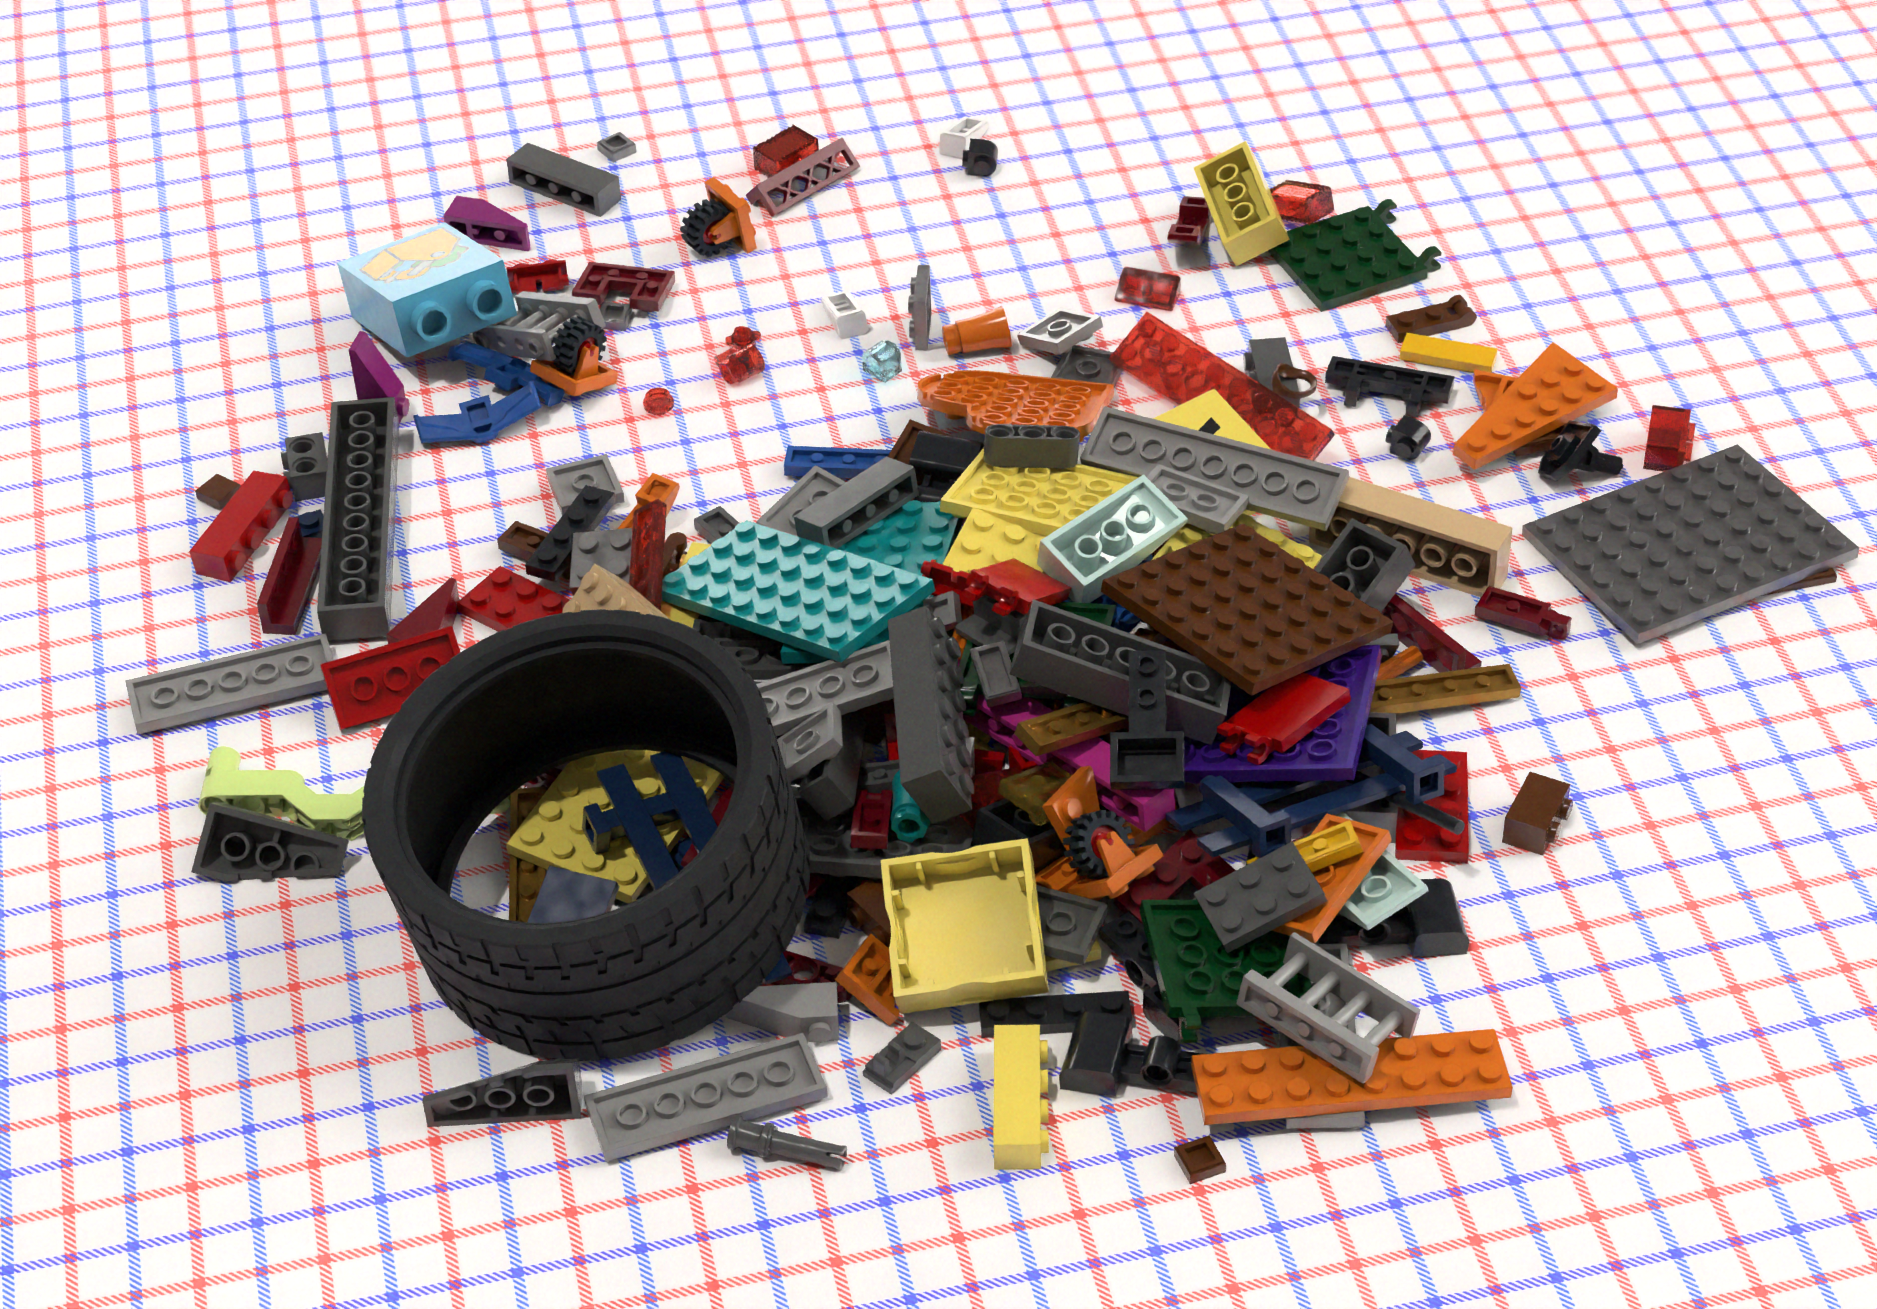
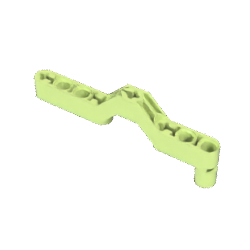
M220 746L211 751L205 773L206 778L203 781L198 807L203 814L207 815L210 803L221 802L271 817H287L295 824L349 839V841H353L364 833L363 827L365 825L362 820L364 786L352 794H316L305 785L303 776L296 771L239 770L241 756L235 749ZM511 794L496 806L490 814H499L507 811L510 807Z

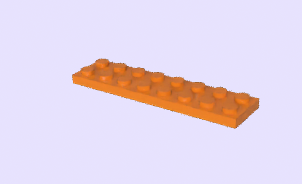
M1495 1029L1416 1035L1410 1039L1406 1037L1386 1038L1377 1046L1379 1053L1372 1076L1364 1084L1304 1046L1192 1055L1191 1060L1204 1125L1511 1098L1513 1087Z

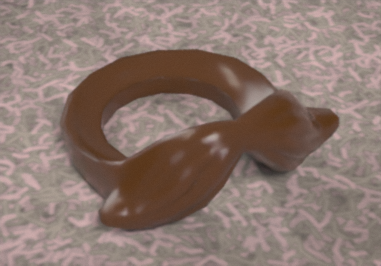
M1280 363L1272 374L1273 395L1301 399L1312 395L1316 391L1317 379L1311 372L1292 367L1286 363ZM1279 376L1305 380L1310 383L1311 387L1301 392L1289 390L1281 383Z

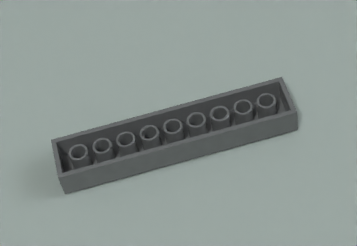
M394 397L331 402L317 604L321 633H326L328 641L386 636L390 631L399 448V421Z

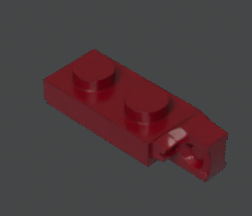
M1492 586L1487 587L1475 606V616L1535 634L1548 635L1550 638L1566 640L1571 631L1572 618L1551 609L1550 603Z

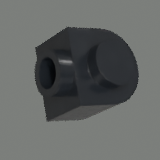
M970 138L969 150H963L962 167H968V175L989 176L993 174L997 167L998 147L989 140Z
M1403 415L1396 425H1391L1386 434L1385 442L1391 444V454L1408 460H1414L1430 442L1431 432L1421 421Z

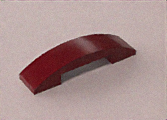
M1183 196L1179 205L1176 224H1171L1167 240L1169 243L1199 246L1202 244L1210 217V210L1205 198Z

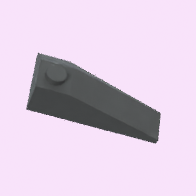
M212 802L209 804L191 872L222 881L340 875L349 839L233 805Z
M579 1058L540 1060L423 1096L422 1103L427 1127L581 1119L582 1077Z

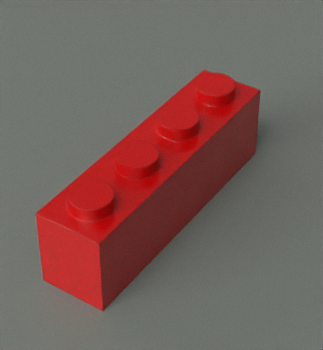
M252 471L189 552L196 574L226 582H231L237 573L243 569L254 551L259 548L261 542L271 529L276 526V523L285 511L290 508L293 502V494L286 476Z

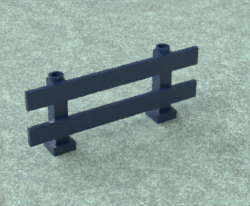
M1370 724L1365 729L1356 771L1377 765L1386 773L1268 813L1259 805L1330 780L1307 782L1273 781L1270 783L1258 781L1237 789L1222 776L1208 775L1199 783V792L1203 795V801L1166 813V820L1183 832L1224 817L1234 826L1197 838V845L1213 858L1252 844V853L1256 857L1261 858L1290 843L1291 830L1321 820L1327 813L1335 815L1406 790V800L1413 805L1444 795V776L1457 772V765L1441 754L1421 760L1411 753L1423 748V742L1407 730L1388 736Z
M666 751L650 755V761L666 793L642 800L623 763L597 771V777L613 809L602 812L598 803L585 806L583 809L582 829L595 854L609 852L611 840L627 836L653 890L659 888L679 873L656 826L680 819L697 853L703 849L718 828L707 807V798L703 788L696 786L682 757ZM783 952L776 966L763 979L765 985L792 976L793 972Z

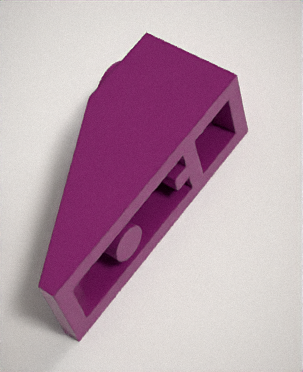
M456 195L443 215L444 223L452 226L478 244L529 251L531 248L528 225L484 199Z
M359 331L348 350L357 399L394 397L400 424L402 418L407 416L410 406L409 399L405 397L404 385L367 333Z

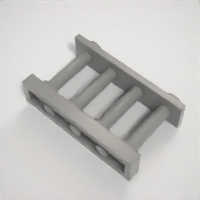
M522 291L514 296L518 306L516 316L503 320L496 325L491 324L472 333L474 344L509 356L553 361L557 357L553 351L552 340L553 337H558L559 334L556 331L558 328H564L563 323L566 320L570 322L571 317L577 318V316H580L602 327L601 329L606 327L596 299Z
M1295 932L1290 935L1283 961L1284 965L1267 979L1253 969L1243 976L1237 1005L1363 1084L1372 1076L1379 1053L1377 1046L1393 1031L1402 1037L1410 1039L1414 1034L1421 1009ZM1298 972L1316 983L1300 998L1282 988ZM1329 992L1347 1002L1332 1018L1313 1007ZM1361 1011L1379 1022L1364 1038L1345 1027Z

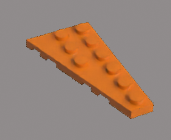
M1552 342L1454 443L1453 454L1473 470H1476L1563 426L1569 420L1573 421L1616 399L1618 388L1559 345Z

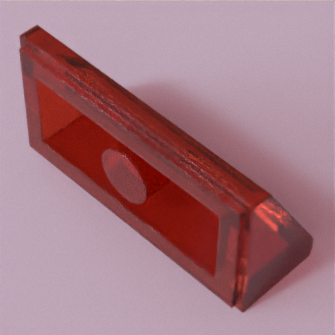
M1125 266L1120 275L1114 301L1173 311L1181 294V277Z

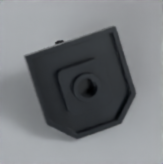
M1569 420L1541 458L1538 474L1545 479L1553 481L1560 480L1573 469L1618 475L1623 469V459L1620 456L1599 452L1592 445L1602 431L1596 425Z

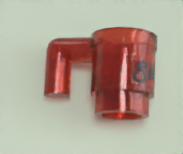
M748 344L742 349L732 347L714 357V361L719 367L723 379L730 385L735 382L740 383L765 370L764 359L760 351L753 344Z

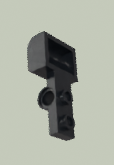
M920 430L909 460V465L915 468L916 480L922 482V485H918L919 495L914 500L920 502L941 501L942 497L984 448V442Z
M1165 650L1129 651V732H1110L1111 790L1185 789L1184 731H1166Z
M1442 878L1420 879L1427 885L1428 892L1369 930L1338 913L1318 939L1317 944L1362 946L1409 943L1412 957L1467 954L1469 938L1451 882Z
M1127 912L1101 927L1100 939L1124 961L1125 971L1136 986L1144 987L1148 984L1151 987L1143 992V1013L1145 1017L1164 1036L1178 1041L1180 1040L1179 1018H1167L1143 924L1130 912ZM1200 1017L1202 1026L1217 1017Z
M1084 1012L1077 1018L1059 1074L1060 1089L1116 1097L1120 1082L1197 1092L1191 1060L1192 1055L1204 1053L1182 1051L1181 1045L1175 1039L1163 1035L1152 1037L1147 1046L1132 1044V1024L1128 1017L1099 1012Z

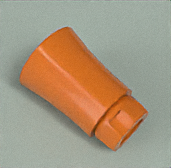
M1003 306L970 318L957 320L955 324L942 326V337L948 355L1012 347L1010 329Z

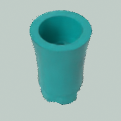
M899 770L892 779V830L897 833L898 839L905 842H913L917 838L924 837L930 825V820L901 785Z

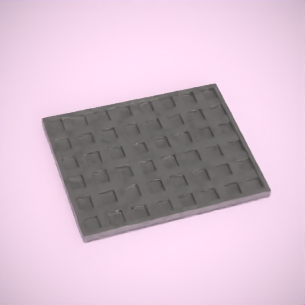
M1738 444L1522 526V536L1636 644L1656 638L1858 558L1860 548Z

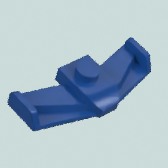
M468 341L449 348L447 360L452 362L463 360L486 368L484 379L495 383L494 385L498 389L510 391L519 386H526L529 384V381L533 380L538 396L545 400L544 404L548 407L559 404L565 394L562 388L549 382L545 383L541 380V377L531 373V364L519 358H514Z
M529 381L528 385L494 404H491L489 395L458 403L461 414L413 415L421 443L471 440L479 444L495 439L499 431L542 408L534 381Z

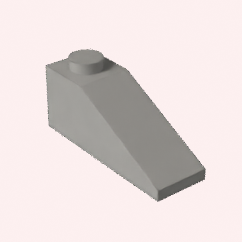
M837 982L758 986L753 992L743 998L741 1003L738 1002L734 1005L733 1009L726 1014V1018L783 1037L804 1033L807 1042L823 1043L826 1041H838L839 1010Z

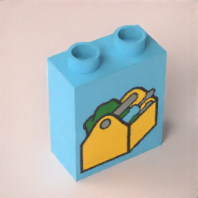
M447 223L439 224L337 262L352 318L407 358L517 315L503 259Z

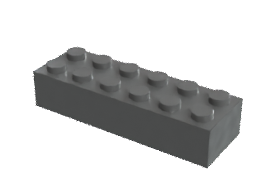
M1034 599L1021 626L1009 673L1024 681L1033 682L1053 689L1056 692L1064 693L1129 716V651L1165 650L1166 729L1169 731H1184V736L1212 745L1217 735V727L1225 719L1231 688L1230 680L1195 656Z
M923 606L889 619L888 629L901 785L934 824L972 810L971 794H974V785L968 770V766L972 765L971 756L966 747V738H969V731L963 719V711H966V702L960 692V684L964 683L963 674L958 666L961 650L957 640L954 637L950 638L946 633L940 617H934L927 606Z

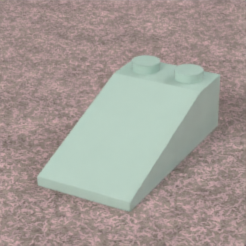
M1143 474L1040 540L1037 564L1048 576L1072 587L1068 597L1073 602L1091 603L1104 594L1101 592L1104 579L1139 565L1187 523L1188 518Z
M1341 812L1340 814L1336 815L1342 818L1352 820L1344 812ZM1312 832L1308 833L1301 839L1310 836ZM1385 849L1338 913L1369 930L1429 890L1425 883Z

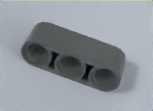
M993 424L985 429L983 460L988 465L995 467L1072 468L1078 463L1080 432L1070 426Z

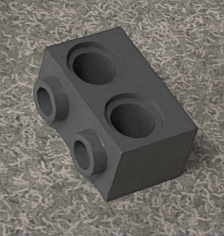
M323 432L285 438L286 451H281L280 453L283 469L288 471H283V474L287 477L290 489H293L295 502L325 497L327 452Z

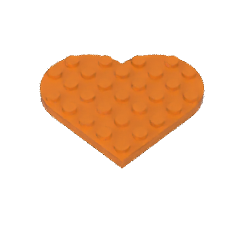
M958 370L954 371V373L944 374L943 378H941L940 373H935L919 380L917 384V400L923 407L945 413V418L960 420L966 417V423L970 430L984 435L985 429L993 424L1070 426L1079 430V442H1082L1084 437L1093 431L1104 406L1108 407L1114 397L1115 384L993 371Z

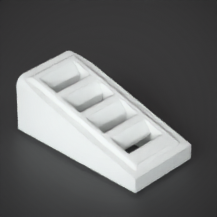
M967 116L962 117L940 133V154L962 159L963 150H969L970 138L981 139L989 128V122Z
M846 290L820 298L825 312L841 339L868 332L865 311L850 291Z

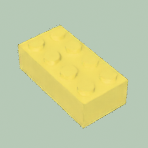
M1246 141L1193 167L1223 246L1236 266L1290 240L1259 162Z

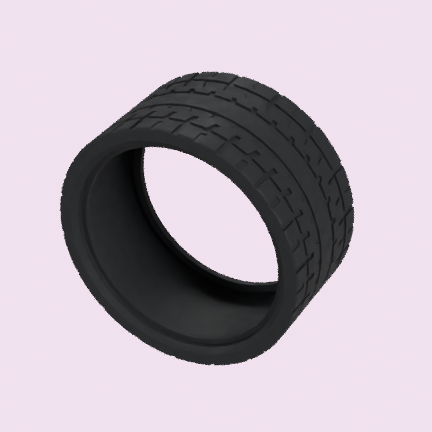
M581 610L574 613L565 612L549 615L512 626L513 628L505 631L502 630L481 640L451 658L447 664L442 665L426 678L401 705L399 712L395 713L374 750L370 761L371 768H368L364 783L362 820L365 825L363 829L367 847L430 982L451 1011L454 1010L456 1016L473 1030L477 1028L482 1036L499 1045L503 1044L509 1049L528 1055L537 1054L541 1058L554 1060L579 1058V1061H600L603 1058L610 1060L649 1052L667 1046L675 1040L684 1039L727 1014L733 1009L734 1005L738 1002L741 1003L742 999L759 986L761 981L780 960L781 953L786 951L796 932V927L800 923L806 904L805 895L808 894L810 881L809 847L802 819L761 692L750 674L746 673L743 665L719 643L706 635L702 636L699 631L671 619L627 610ZM623 750L666 751L703 763L718 771L735 784L728 808L718 828L697 856L662 886L618 909L573 921L528 923L486 915L450 897L451 886L460 857L470 838L484 819L496 806L525 783L567 762L605 752Z

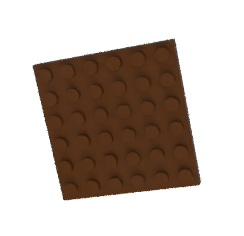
M1240 524L1106 578L1102 581L1101 592L1251 696L1390 634L1393 621L1382 615L1378 609L1370 607L1359 600L1353 593L1333 583L1327 576L1318 573L1307 566L1301 559L1292 556L1281 549L1278 544L1269 541L1255 532L1252 527L1245 524Z

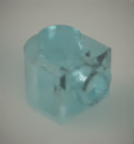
M881 340L862 354L863 371L886 383L902 372L901 351L899 347L889 340Z

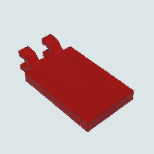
M1013 558L984 568L971 570L965 583L969 587L964 589L962 595L972 601L980 599L983 595L999 601L993 605L992 611L1004 617L1013 610L1027 614L1033 599L1048 605L1068 599L1072 587Z
M1306 673L1298 674L1269 688L1217 727V733L1227 736L1226 740L1219 745L1220 751L1232 755L1245 742V744L1254 747L1253 751L1247 755V761L1260 765L1271 752L1276 750L1284 753L1351 701L1350 689Z

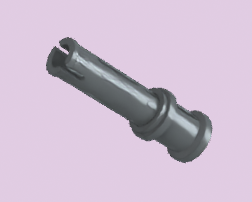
M739 1115L734 1116L727 1137V1148L730 1150H736L737 1147L756 1151L760 1157L764 1158L770 1157L774 1153L836 1168L840 1171L843 1169L845 1161L830 1155L847 1157L848 1150L846 1145H837L778 1131L774 1123L767 1122L765 1125L747 1122Z

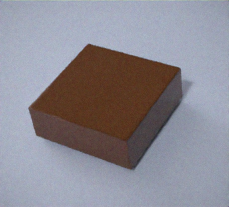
M216 473L196 489L195 493L198 500L221 510L241 485Z
M1210 1135L1174 1147V1157L1190 1184L1226 1172V1162Z

